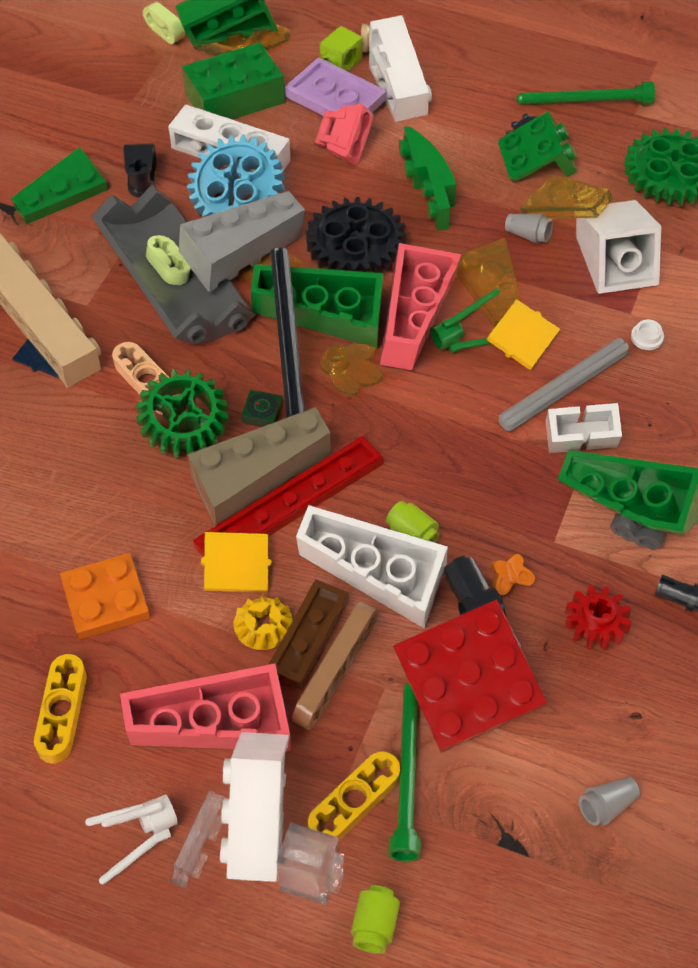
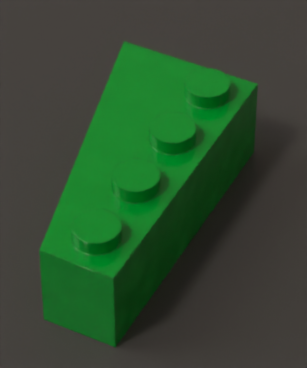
M254 264L251 284L252 309L256 314L277 320L272 266ZM290 267L295 322L297 326L377 349L382 305L383 273Z

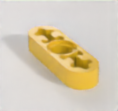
M64 654L57 657L50 666L34 736V746L39 757L44 762L51 764L62 762L70 755L80 713L87 674L82 660L73 654ZM68 668H73L75 673L69 675L68 690L64 688V680L61 674H65ZM66 700L71 703V708L65 715L55 716L50 713L52 705L57 701ZM52 726L58 728L57 736L61 744H55L53 750H48L46 743H51L53 740L54 730Z
M388 752L372 754L310 813L308 817V832L314 843L323 847L337 844L397 786L400 776V764L394 755ZM377 766L380 769H384L386 766L389 767V778L384 775L379 776L373 782V790L376 791L373 792L369 783L375 777V767ZM350 790H359L365 795L366 801L362 806L352 808L344 803V795ZM336 805L341 814L333 821L334 831L330 832L325 829L319 832V820L322 819L326 823L329 822L336 815V807H334Z

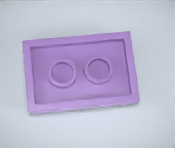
M319 57L284 87L285 97L324 116L325 111H338L340 107L363 104L373 113L387 98L386 90Z

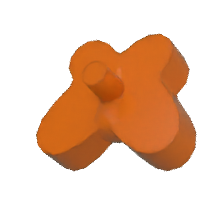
M511 554L506 561L495 560L491 563V569L495 572L492 588H495L500 595H506L513 584L531 586L535 582V576L529 569L523 566L524 559L520 554Z

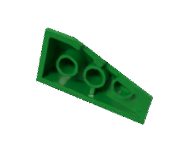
M568 450L558 477L561 484L648 529L684 535L698 523V468Z

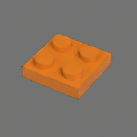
M130 553L60 573L78 640L150 619Z

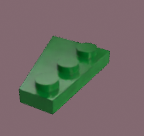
M78 147L11 198L15 209L27 225L103 193L108 189L105 179L83 150Z

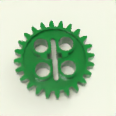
M664 128L662 134L652 130L651 136L643 133L640 140L634 139L633 145L628 146L624 161V175L629 176L628 183H636L635 191L644 189V198L654 195L656 203L663 198L666 199L667 205H670L672 200H676L680 206H683L685 199L691 204H695L696 197H698V136L691 138V131L681 135L678 128L675 129L674 133H669L667 128Z

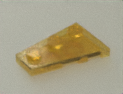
M551 174L536 191L529 195V199L520 207V211L522 214H546L547 218H598L612 202L613 198L610 190L607 188Z
M505 238L461 253L456 273L475 302L496 288L501 290L499 295L480 307L494 328L516 299L522 302Z

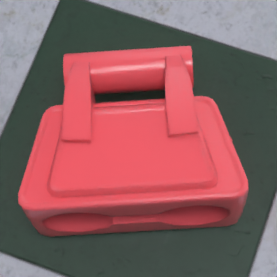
M363 104L340 107L338 111H325L314 144L323 148L327 147L328 151L337 158L356 166L359 164L374 115Z

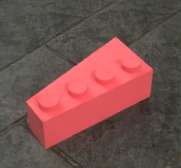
M399 243L392 274L380 365L407 370L413 369L430 333V328L433 327L455 280L462 254Z
M276 664L120 694L125 730L130 745L235 749L240 733L247 732L289 735L286 751H291V736Z

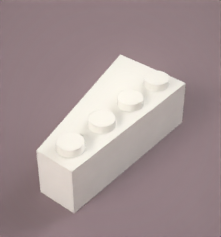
M308 505L296 535L299 555L425 629L443 577L444 567L447 565L448 547Z

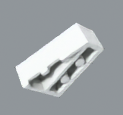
M403 16L371 21L369 68L378 87L387 91L385 101L395 122L428 115V102L432 101L431 89L429 85H426Z
M241 732L231 759L225 758L223 783L230 784V798L223 799L222 823L229 824L228 838H222L220 862L227 863V879L277 882L281 864L283 833V787L286 786L284 762L289 735Z

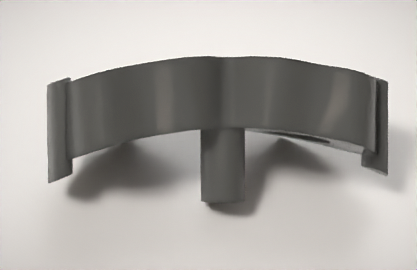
M615 514L610 524V528L615 535L651 550L661 549L667 537V534H663L659 530L644 528L645 526L639 523L636 526L631 519Z

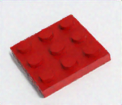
M497 599L393 645L440 753L547 705V701Z

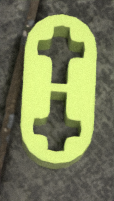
M154 2L143 9V16L147 25L165 41L174 44L185 37V30L179 18L163 5Z
M165 236L150 237L147 242L145 255L149 263L165 282L172 285L185 284L189 279L191 267L179 253L178 246Z

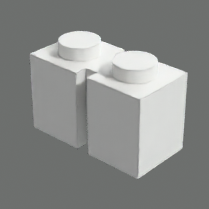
M618 403L586 406L583 422L577 423L580 416V406L548 409L545 423L549 453L568 452V450L580 451L582 444H586V450L618 447L622 438Z

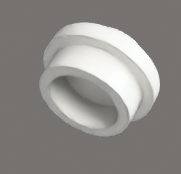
M642 320L632 329L631 340L640 349L655 350L662 345L664 333L661 325L656 321Z

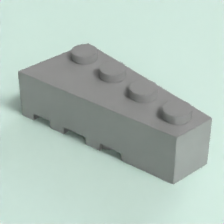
M287 191L180 224L179 253L208 292H211L218 288L220 281L233 279L238 276L239 270L247 265L253 267L254 264L260 263L261 257L270 253L272 249L286 247L301 238L305 209Z

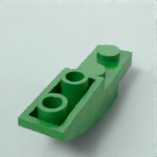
M410 126L404 127V137L399 140L400 157L406 158L404 160L406 178H411L414 190L422 189L423 197H428L427 213L429 219H434L436 230H449L450 207H455L456 182L447 162L434 145L421 133Z

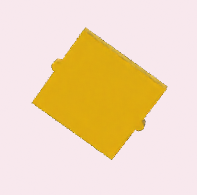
M516 299L486 340L505 352L507 358L512 357L531 370L560 329L543 318L541 312L533 311Z
M205 532L204 557L201 558V565L204 566V591L268 592V568L272 563L268 559V534Z

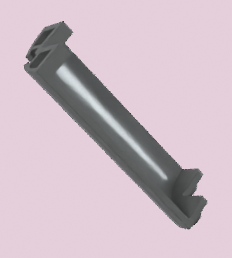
M153 185L132 206H129L112 194L91 216L175 339L192 344L216 340L232 332L243 330L247 323L256 315L231 280L224 279L220 281L218 288L208 292L190 269L189 279L185 284L172 285L165 282L149 263L145 256L149 238L158 235L170 238L179 248L180 224L187 222L170 197Z

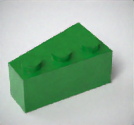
M186 0L175 6L182 27L193 47L227 41V37L244 34V37L253 36V32L267 29L270 32L278 31L266 0Z

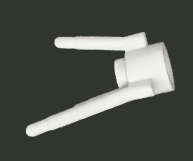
M166 794L139 805L86 819L85 823L87 826L101 823L103 827H109L139 818L144 832L153 831L154 833L153 836L99 878L101 885L106 884L113 877L117 876L158 842L171 837L168 828L177 825L178 822L173 806Z

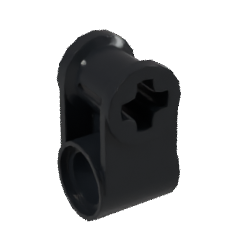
M154 143L125 144L124 167L128 175V191L134 197H141L151 185L155 187Z

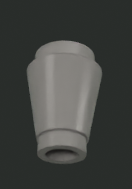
M509 213L505 222V230L536 244L541 242L547 243L552 234L553 220L552 218H547L546 214Z
M631 777L587 788L584 791V795L579 798L580 811L591 825H608L640 797V789Z

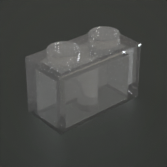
M290 823L276 861L280 891L327 905L331 892L338 894L345 872L342 869L345 855L339 853V837Z

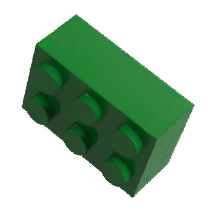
M261 42L182 66L185 94L195 108L233 120L285 103L284 76Z

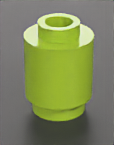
M403 500L399 501L392 507L386 517V523L390 526V530L434 543L439 538V532H437L439 528L438 522L413 503L407 504Z
M373 885L369 887V890L359 893L351 929V935L354 936L352 944L357 949L369 953L383 954L386 952L387 945L392 943L400 901L393 896L394 892L391 889Z

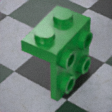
M549 111L499 139L498 144L506 170L513 182L519 181L553 161L558 164L566 177L577 172L574 159L577 158L576 152L571 143L566 141L570 138V135L563 122L557 124Z

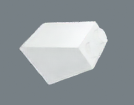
M636 200L576 208V238L599 294L659 285L661 225Z

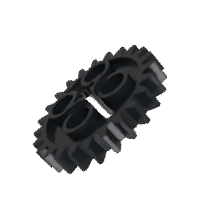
M345 197L341 205L333 200L331 209L323 205L322 214L316 212L313 214L314 221H308V230H306L307 252H311V260H318L319 268L328 265L329 270L373 271L374 273H381V267L391 270V262L395 263L399 243L406 244L405 224L400 223L401 216H393L392 207L383 210V202L375 206L372 205V198H369L365 203H361L360 197H356L354 203H350L347 197Z

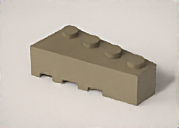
M315 407L188 454L191 478L214 525H218L291 478L296 477L330 456V431Z

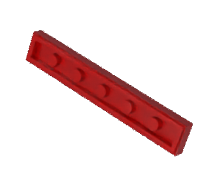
M362 435L206 532L268 534L270 536L305 514L308 505L318 506L383 465V456ZM205 533L193 539L194 548L202 557H204Z

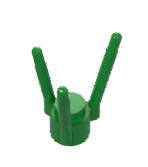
M499 288L494 289L453 317L431 327L430 334L436 347L441 351L449 348L453 354L461 349L492 344L486 340L487 338L460 342V338L464 337V332L459 322L499 295L501 290Z

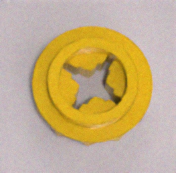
M262 594L258 599L251 600L248 598L241 608L237 607L236 616L233 620L234 631L237 638L247 647L256 650H269L279 646L293 618L289 606L282 604L278 597L271 599L266 598ZM270 613L269 621L271 624L264 623L256 631L257 621L255 618H263Z

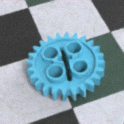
M244 134L240 137L239 142H236L233 135H230L229 141L226 144L219 138L217 148L208 144L207 148L210 153L205 155L199 152L198 156L201 159V163L191 164L196 173H189L187 175L191 181V184L187 185V189L191 194L189 199L195 205L194 208L199 215L202 214L203 217L278 194L277 192L285 190L281 182L285 179L283 170H281L283 166L280 159H277L278 157L274 149L270 150L266 142L259 145L256 137H253L248 143ZM229 165L226 169L220 170L222 166ZM258 167L256 171L249 172L250 169ZM224 192L220 197L214 198L217 193ZM253 194L250 199L243 200L245 196Z

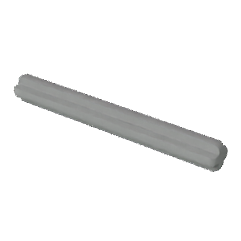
M622 338L613 340L499 415V425L505 431L513 430L626 356L629 345Z

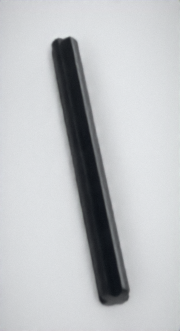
M280 247L272 249L270 256L286 418L304 412L289 254L286 248Z

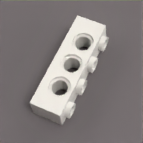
M185 105L168 126L171 148L199 157V152L205 155L210 153L207 148L208 144L217 148L219 138L226 144L229 141V136L233 135L235 141L239 142L240 137L244 134L248 143L253 137H256L259 145L266 142L270 150L274 149L278 157L277 159H280L283 166L281 170L284 171L291 161L289 138L189 105ZM258 167L250 169L249 172L256 171Z

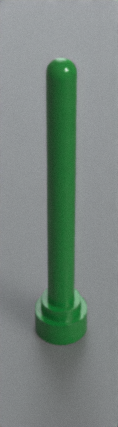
M653 81L641 82L640 85H635V88L519 93L516 101L520 105L635 100V103L640 102L641 105H653L655 85Z
M409 682L403 688L397 829L393 831V835L389 837L388 857L399 862H413L421 857V839L417 836V831L413 829L418 701Z

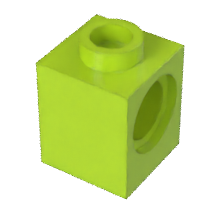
M342 26L320 42V58L346 71H350L362 60L363 37Z

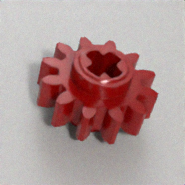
M589 585L586 596L576 590L573 602H567L565 628H575L573 641H578L582 637L586 638L587 649H591L594 642H600L601 648L605 651L608 648L610 639L620 645L624 633L629 632L631 621L628 618L631 607L620 606L622 594H617L613 598L608 596V586H605L601 593H596L595 588Z

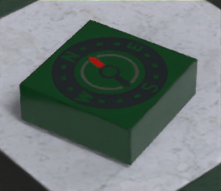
M250 390L241 414L242 423L266 426L277 422L283 404L282 395Z

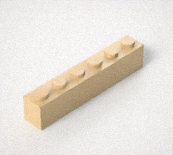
M0 234V305L67 388L100 371L101 366L98 356L101 355V350L97 342L92 337L88 339L85 336L84 329L78 319L70 318L63 301L52 296L47 282L36 277L33 266L28 260L23 261L16 245L12 241L8 243Z

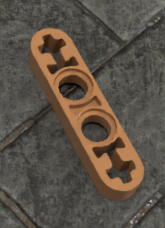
M359 602L300 697L292 715L293 723L309 731L315 727L376 622L378 609L363 602Z

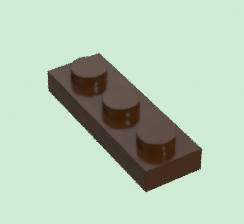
M315 579L268 664H276L279 681L300 690L302 689L349 600V592Z

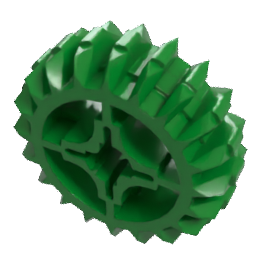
M174 368L171 371L172 377L169 378L161 372L158 376L159 383L150 380L148 382L149 390L141 391L140 399L142 401L136 404V410L139 413L136 417L137 425L143 426L140 429L142 437H150L149 445L152 448L161 444L160 452L163 455L169 449H173L176 459L180 456V451H187L188 455L193 453L195 448L198 450L207 448L206 443L210 445L217 444L216 435L223 436L225 433V426L223 424L228 423V414L225 412L228 410V402L222 400L224 396L223 390L221 388L215 389L213 378L204 382L202 371L195 377H192L189 368L185 370L184 375H178V371ZM196 398L201 399L207 405L210 416L203 414V410L196 406ZM156 410L162 412L163 417L169 419L168 429L164 428L155 418ZM190 429H191V430H195V431L188 432V433H182V432H184V431H186V430H190Z

